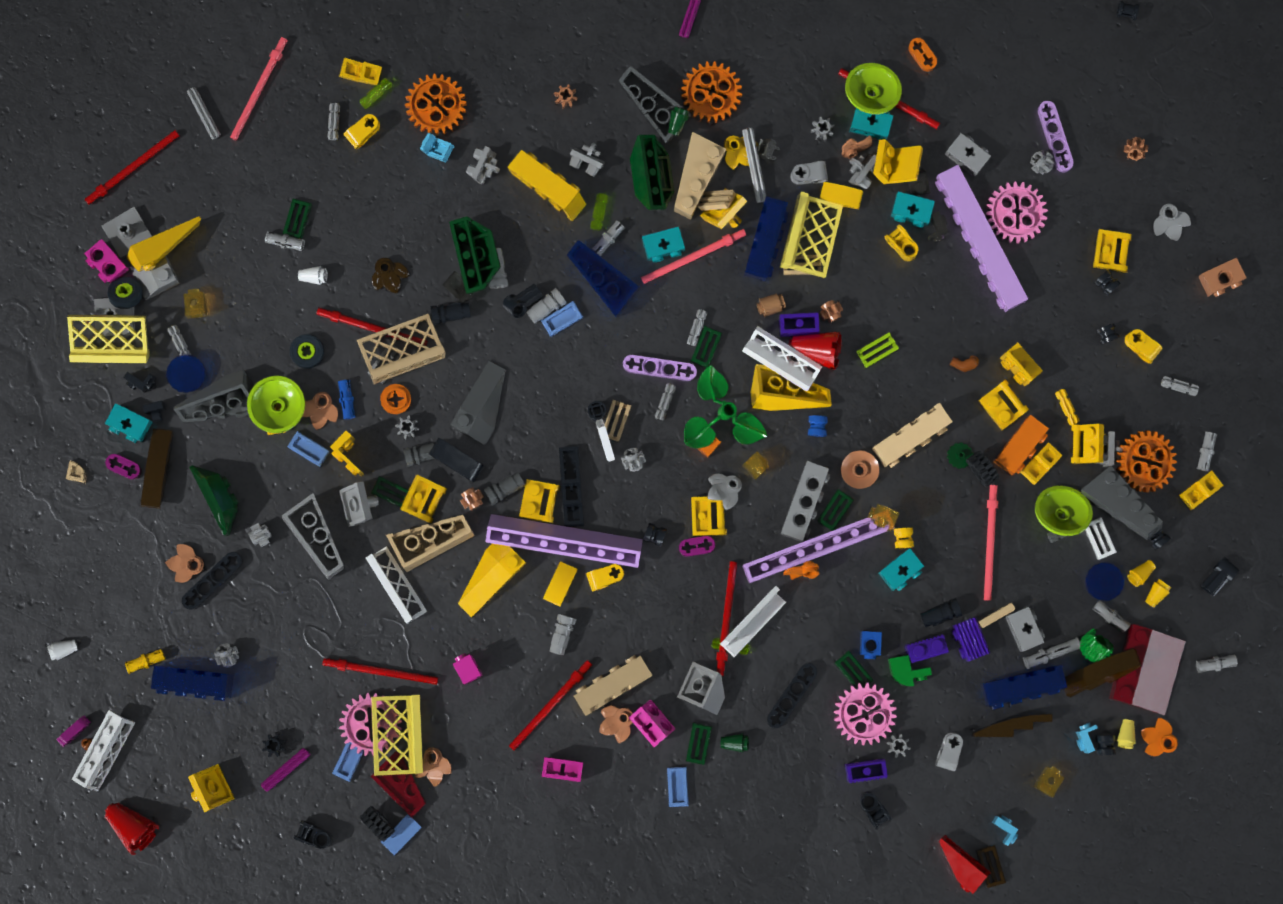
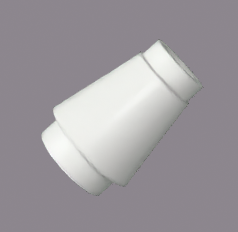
M322 266L298 271L299 281L318 285L327 282V269L322 268Z
M75 640L51 642V645L47 646L51 660L56 659L57 661L78 650Z

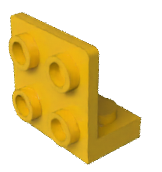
M886 139L879 140L873 174L883 184L917 181L923 151L922 146L894 148Z
M1018 342L1000 357L1002 366L1007 371L1011 370L1014 374L1013 378L1020 385L1026 386L1043 371Z
M345 431L330 446L334 450L331 454L341 463L345 461L347 463L345 467L353 475L359 474L362 477L364 473L343 454L344 451L348 452L354 446L353 441L355 440L350 433Z

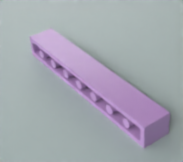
M959 165L938 174L936 177L937 181H935L936 187L940 192H943L946 206L952 209L955 223L957 225L960 224L963 230L961 232L962 237L971 245L970 252L975 259H978L981 273L987 276L989 280L987 283L991 292L996 293L998 297L996 301L1000 309H1004L1007 312L1025 303L1028 297Z
M888 510L746 563L742 567L750 584L893 530L895 527Z
M494 514L490 516L486 535L487 543L637 568L643 539Z

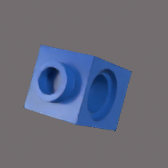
M861 631L860 655H864V659H876V656H881L882 632ZM868 640H872L876 644L873 651H869L866 648Z

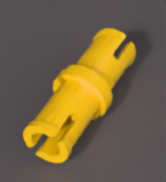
M161 648L146 655L145 653L141 654L140 657L124 663L128 674L139 669L150 668L151 665L164 661L166 658Z

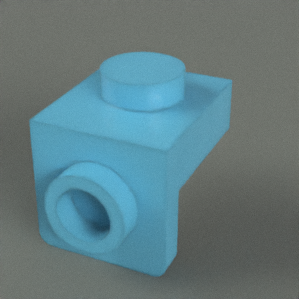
M428 133L420 149L428 156L446 163L454 145Z
M1089 722L1079 726L1080 730L1076 731L1079 740L1076 741L1080 751H1084L1087 754L1095 751L1088 732L1097 729V724L1091 725Z
M1003 815L1001 818L995 816L992 823L1008 833L1002 843L1007 846L1010 843L1013 844L1018 837L1016 833L1018 829L1011 825L1012 821Z

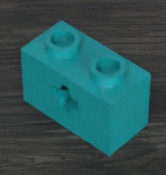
M856 108L849 132L871 136L879 140H887L893 115H890V112L869 114ZM871 118L874 119L873 125H870Z
M898 191L890 217H893L897 222L905 223V221L913 223L912 225L923 228L928 226L935 201ZM911 207L914 208V214H910L909 209Z
M679 226L642 236L647 260L653 261V263L664 260L663 257L671 255V258L681 256L682 252H685ZM661 242H664L665 245H667L666 250H664L663 247H660Z
M116 403L105 422L106 425L110 426L108 430L118 435L122 432L127 435L126 439L134 443L137 440L140 442L144 441L153 423L149 419ZM125 422L132 424L131 428L125 426Z
M909 548L878 572V574L892 591L895 589L900 591L907 585L906 580L910 577L915 579L922 573L921 569L924 565ZM899 566L900 568L905 567L907 569L905 571L906 575L898 574V572L900 571V569L898 568Z

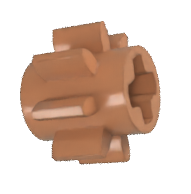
M569 84L564 88L560 85V91L554 92V96L559 97L555 103H561L562 109L568 105L572 108V102L577 101V97L573 96L576 93V89L571 90ZM568 93L569 97H567V99L564 100L563 96H565V94Z
M1134 137L1131 140L1127 139L1124 152L1128 153L1127 158L1137 161L1145 158V152H1148V145H1145V139Z
M830 300L820 306L822 311L819 315L823 321L828 320L829 323H832L842 317L840 312L843 311L840 302L835 304L833 300Z
M472 487L461 494L463 499L460 502L465 509L469 507L472 511L483 504L481 499L484 496L479 489L475 491Z

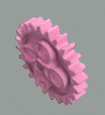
M1016 181L1012 187L1009 183H1006L1005 189L1002 186L998 188L1000 193L997 191L992 193L995 198L990 197L988 199L992 204L986 205V208L990 211L986 212L985 216L991 217L987 221L993 224L992 230H997L995 236H998L1000 233L1002 234V241L1008 237L1009 243L1015 239L1016 243L1019 244L1021 238L1024 242H1027L1028 236L1033 239L1035 237L1034 233L1039 234L1041 232L1039 228L1045 226L1041 221L1047 220V217L1043 214L1047 213L1048 210L1042 208L1046 205V202H1040L1043 195H1036L1038 189L1032 192V185L1024 188V182L1021 183L1020 187ZM1014 196L1017 197V212H1020L1017 217L1019 229H1016V213H1013L1016 208ZM1021 199H1027L1030 206L1024 207L1021 204ZM1002 200L1010 201L1011 207H1004ZM1022 218H1029L1031 225H1024ZM1003 219H1010L1012 226L1004 225Z
M858 682V688L856 689L853 685H850L851 691L849 692L844 689L845 697L839 695L841 702H835L839 709H835L834 713L839 714V716L835 717L834 721H840L836 727L837 729L843 728L841 735L848 733L847 740L853 737L854 744L861 740L862 745H864L865 741L868 740L870 745H872V739L879 743V736L886 738L884 732H892L889 725H895L891 718H896L897 715L891 711L896 710V706H890L894 700H887L890 694L888 692L882 694L883 687L876 690L875 683L871 688L868 682L865 683V687H862L860 682ZM867 696L874 697V704L866 705L864 703ZM851 704L857 706V711L854 714L847 712V707ZM878 705L881 706L880 709L869 712V717L867 718L861 716L853 722L849 721L851 718L862 715L863 709L868 712ZM877 713L883 715V720L879 723L873 721V716ZM858 722L866 724V728L863 731L855 729Z
M367 693L366 699L359 695L358 702L352 699L354 705L346 704L349 709L348 712L342 711V714L346 717L339 719V721L344 723L339 729L345 730L341 737H348L344 743H352L351 750L357 747V754L364 750L365 756L368 755L369 751L373 755L370 729L366 726L369 723L367 709L370 707L372 712L371 698L369 693ZM376 701L377 709L386 711L389 707L384 701ZM392 708L385 715L391 723L399 716L396 712L394 713ZM358 711L365 712L366 717L363 721L355 719V714ZM383 719L377 723V729L384 728L387 730L390 727ZM399 720L394 726L402 731V728L397 726V724L402 723V720ZM391 728L386 737L394 743L393 738H398L399 735ZM361 730L366 731L368 734L367 738L363 741L357 739V733ZM382 738L378 743V748L383 752L382 748L388 749L389 743Z

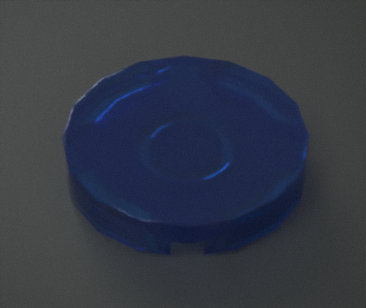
M183 354L178 355L170 362L167 367L166 376L172 388L179 392L188 393L195 391L201 386L206 372L204 365L199 359L193 355Z
M1099 563L1088 570L1085 577V586L1087 592L1093 598L1109 601L1121 593L1124 587V577L1115 565Z

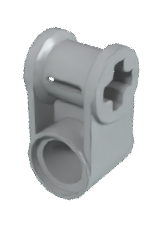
M817 161L796 165L790 174L791 181L796 185L827 182L826 162ZM798 171H800V174H804L802 178L796 175Z
M950 732L944 736L935 766L950 771L956 770L963 746V740L960 735ZM955 737L957 744H953L951 747L949 739H953Z

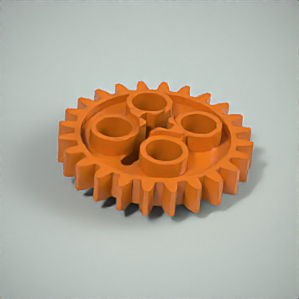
M706 61L705 67L699 63V70L692 68L693 74H686L689 80H683V84L686 86L681 87V91L685 92L681 95V99H687L683 102V105H689L687 109L689 112L694 111L693 118L700 115V121L704 117L707 118V123L710 122L711 118L717 123L718 117L724 121L725 114L731 117L730 110L737 111V107L734 104L740 105L741 101L737 98H741L742 93L737 91H740L742 86L736 85L740 82V78L734 79L736 72L730 74V67L723 69V63L719 67L716 66V61L713 62L712 66ZM706 76L711 79V82L704 84L701 79ZM726 83L729 88L723 91L719 88V85ZM711 89H714V93L712 95H709V91H711ZM696 94H702L704 96V100L697 101L695 100L694 96ZM718 100L722 103V106L715 108L712 102Z
M434 73L433 79L426 75L425 81L419 78L420 84L413 83L415 89H408L411 96L405 97L406 100L410 101L405 104L406 108H410L406 111L407 115H412L409 118L410 122L416 121L414 124L415 128L421 125L420 130L422 133L425 129H428V133L435 131L436 136H438L439 130H442L444 134H446V128L453 131V124L459 126L457 119H464L460 113H466V109L462 108V106L467 105L466 101H462L466 96L465 94H459L462 92V87L456 88L457 81L451 84V77L444 80L443 74H441L440 78H437ZM433 88L440 89V93L437 95H432L430 92ZM426 93L427 95H429V97L435 103L439 102L440 108L447 112L449 115L445 116L437 106L433 107L432 102L423 94ZM448 100L454 102V105L450 108L444 106ZM422 101L428 103L424 109L418 108V104ZM434 114L441 115L439 121L431 120Z
M1145 430L1144 433L1143 431H1137V435L1131 434V439H1125L1127 445H1120L1123 452H1117L1121 456V459L1116 460V462L1121 463L1117 470L1123 471L1120 476L1125 478V481L1130 484L1129 486L1132 489L1136 488L1138 492L1149 493V490L1156 492V488H1163L1162 483L1168 484L1167 477L1173 478L1170 471H1176L1172 464L1177 463V461L1172 460V457L1177 454L1171 453L1174 446L1168 445L1170 440L1164 439L1163 434L1158 435V432H1151L1149 430ZM1140 446H1142V448H1143V451H1142L1141 454L1139 453V447H1140ZM1157 451H1159V458H1158V459L1156 458V452H1157ZM1132 456L1159 463L1161 467L1134 460ZM1135 464H1137L1138 467L1136 472H1134ZM1152 469L1154 470V476H1153V477H1151V471H1152Z

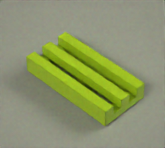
M889 332L861 348L856 353L865 368H868L898 350L899 347ZM885 339L889 340L887 343L883 344L882 346L876 348L875 350L863 356V352L879 344ZM892 345L893 348L867 363V358Z

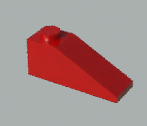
M944 835L939 840V843L957 881L963 890L974 894L991 872L949 837Z

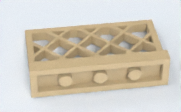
M429 314L357 340L373 384L445 358V350L440 343ZM427 321L429 327L426 332L416 329L419 322ZM407 328L412 330L408 339L398 335L401 329ZM414 332L424 335L421 344L411 341ZM388 334L394 337L391 345L380 342L384 335ZM429 337L435 340L437 346L428 348L423 346L426 338ZM397 338L406 342L403 351L393 347ZM368 341L376 343L373 352L365 350L363 343ZM409 344L419 347L417 353L413 355L405 351ZM379 345L388 348L385 358L375 354ZM391 350L401 354L399 360L392 361L387 359ZM373 357L383 360L380 367L372 369L370 363Z

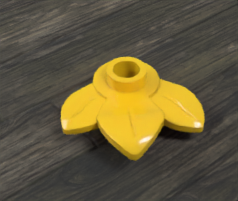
M734 135L727 137L724 141L726 164L732 170L739 163L749 166L744 138ZM733 141L736 143V148L731 146Z

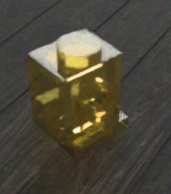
M190 289L188 294H183L185 316L188 319L207 317L206 299L203 292H199V289ZM193 299L197 300L196 305H191Z
M758 451L742 466L755 480L769 468L768 462Z
M877 504L875 508L871 507L868 518L874 521V525L881 528L887 526V531L889 532L893 530L899 516V512Z
M1054 766L1051 769L1045 767L1033 787L1053 798L1064 780V777L1061 776L1062 771ZM1050 777L1054 778V783L1052 785L1048 783V779Z

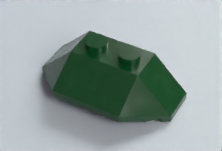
M638 135L630 157L635 196L648 210H665L675 192L669 154L658 141L656 135Z
M467 216L449 221L466 294L486 289L501 268L492 231Z
M193 465L189 468L223 535L229 536L238 512L236 504L239 502L235 494L230 493L228 489L230 484L226 476L222 477L218 473Z

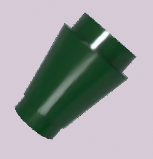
M678 106L671 110L668 133L679 136L689 118L688 110Z
M742 733L721 737V749L742 753L748 751L749 736Z

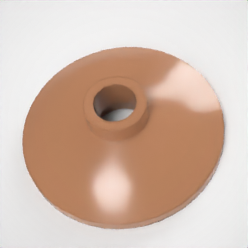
M854 451L844 458L841 464V475L849 486L856 489H864L871 486L877 480L879 464L872 454L866 451ZM857 467H861L863 469V472L861 474H858L856 472Z

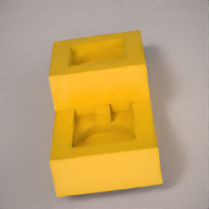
M344 58L339 77L377 86L382 67Z
M824 182L820 199L842 205L846 208L859 210L863 191L844 185Z
M1048 442L1020 473L1035 485L1062 457V454Z
M1211 470L1179 496L1187 507L1192 510L1224 485Z
M560 561L543 599L561 607L578 569Z

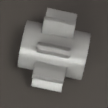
M820 117L818 123L813 121L812 125L816 128L812 129L811 133L817 135L816 140L823 138L826 141L827 135L833 136V132L830 130L835 125H830V118L823 120ZM825 126L826 129L823 132H820V128Z
M1043 150L1036 152L1031 158L1030 163L1033 165L1031 169L1036 173L1040 172L1042 175L1050 172L1055 163L1052 160L1053 155L1048 151L1045 153Z
M409 415L407 420H403L400 417V425H395L396 428L400 429L397 435L404 434L405 440L410 435L415 438L413 433L419 431V428L414 426L417 424V420L411 422ZM406 423L407 425H411V431L409 432L407 430H404L405 428L403 425Z
M637 448L627 449L624 452V456L621 457L625 469L629 468L632 472L642 469V463L646 462L642 450L638 451Z
M256 523L250 527L252 531L248 535L254 546L259 544L263 547L270 543L268 538L272 537L266 524L261 526L260 523Z
M228 643L220 645L216 650L217 652H214L217 665L223 664L226 668L235 665L237 659H239V652L236 646L231 647Z
M899 734L898 738L891 735L892 741L886 742L891 748L887 752H895V758L898 757V753L905 757L904 751L911 749L906 745L909 739L903 740L902 734ZM896 741L902 742L901 750L894 749Z

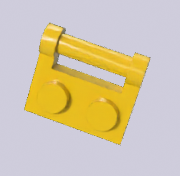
M1099 229L1093 268L1126 273L1128 269L1126 262L1129 241L1132 240V234ZM1117 239H1120L1122 243L1119 264H1114Z
M1006 379L978 400L1001 431L1029 410L1008 386L1009 383ZM1003 390L1018 409L1015 414L998 394L999 391Z
M1104 424L1072 425L1073 457H1071V464L1103 463ZM1084 431L1083 457H1081V432Z
M416 475L400 510L431 524L433 521L432 516L447 488ZM434 489L436 492L426 513L423 514L421 513L431 490Z
M526 479L519 517L553 523L554 517L552 516L560 485ZM544 489H547L550 492L545 516L539 515Z
M691 497L692 535H727L723 501L709 500L707 497ZM711 503H716L717 529H712Z

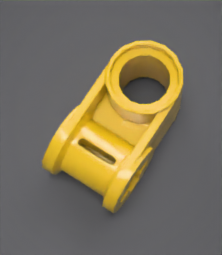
M367 114L356 124L349 127L345 131L344 136L355 149H358L378 132L380 123L374 115ZM368 121L373 122L374 126L372 128L368 126Z
M899 224L896 226L897 229L889 235L886 234L884 238L904 261H912L917 256L918 245ZM910 247L914 250V254L907 255L904 249Z
M1140 329L1129 332L1124 339L1126 346L1149 364L1153 362L1163 349L1157 341L1150 338ZM1133 336H1137V339H1136L1137 342H1134V341H1133V340H1134V337H1133Z
M612 564L586 573L592 592L621 581L624 577L623 568L617 564ZM613 568L620 570L618 578L610 576Z

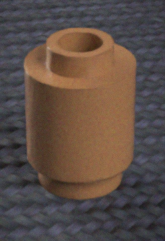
M777 293L760 298L759 303H757L758 312L763 314L764 317L782 312V309L786 308L783 295H777Z

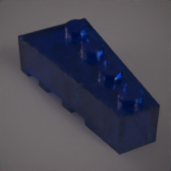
M766 196L744 276L765 282L767 277L771 278L774 269L771 266L772 259L777 258L779 248H776L777 241L782 240L784 230H781L782 223L787 222L789 212H786L788 202Z
M579 240L567 254L614 316L618 317L640 287Z
M1055 665L981 684L986 707L992 706V710L1004 707L1003 703L1011 702V705L1021 703L1023 698L1029 697L1030 700L1041 698L1040 694L1048 693V695L1060 693L1059 690L1067 688L1062 665Z
M154 666L151 689H156L158 694H168V691H173L176 696L187 697V693L195 694L194 698L206 699L207 695L214 696V700L225 701L226 698H231L234 674Z

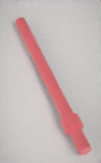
M281 37L275 50L273 49L270 53V60L230 136L231 139L237 141L277 61L279 62L283 55L281 53L288 41L287 39Z
M742 229L731 235H724L722 239L640 278L643 284L650 282L723 246L728 247L734 244V241L747 236L746 232Z
M990 485L989 500H987V508L989 509L984 600L989 601L992 599L996 509H998L999 501H997V485Z

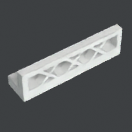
M757 326L742 351L805 391L809 390L823 367ZM756 336H762L765 339V341H761L760 339L756 338ZM774 346L781 348V352L777 351ZM790 356L797 358L798 362L793 361ZM806 366H810L811 368L815 369L816 371H815L814 373H812L811 371H809V370L807 369Z
M387 546L377 553L366 557V560L406 624L427 612ZM386 552L390 558L388 566L380 565L376 558ZM390 569L398 571V583L389 580L388 574ZM400 586L408 587L410 591L408 599L399 596ZM411 595H413V597H414V599H415L416 601L410 600V599H411ZM410 602L418 603L421 611L413 616L408 610Z
M777 586L720 643L733 657L744 648L786 603L777 594L780 590Z
M108 710L71 780L84 788L98 792L135 722Z

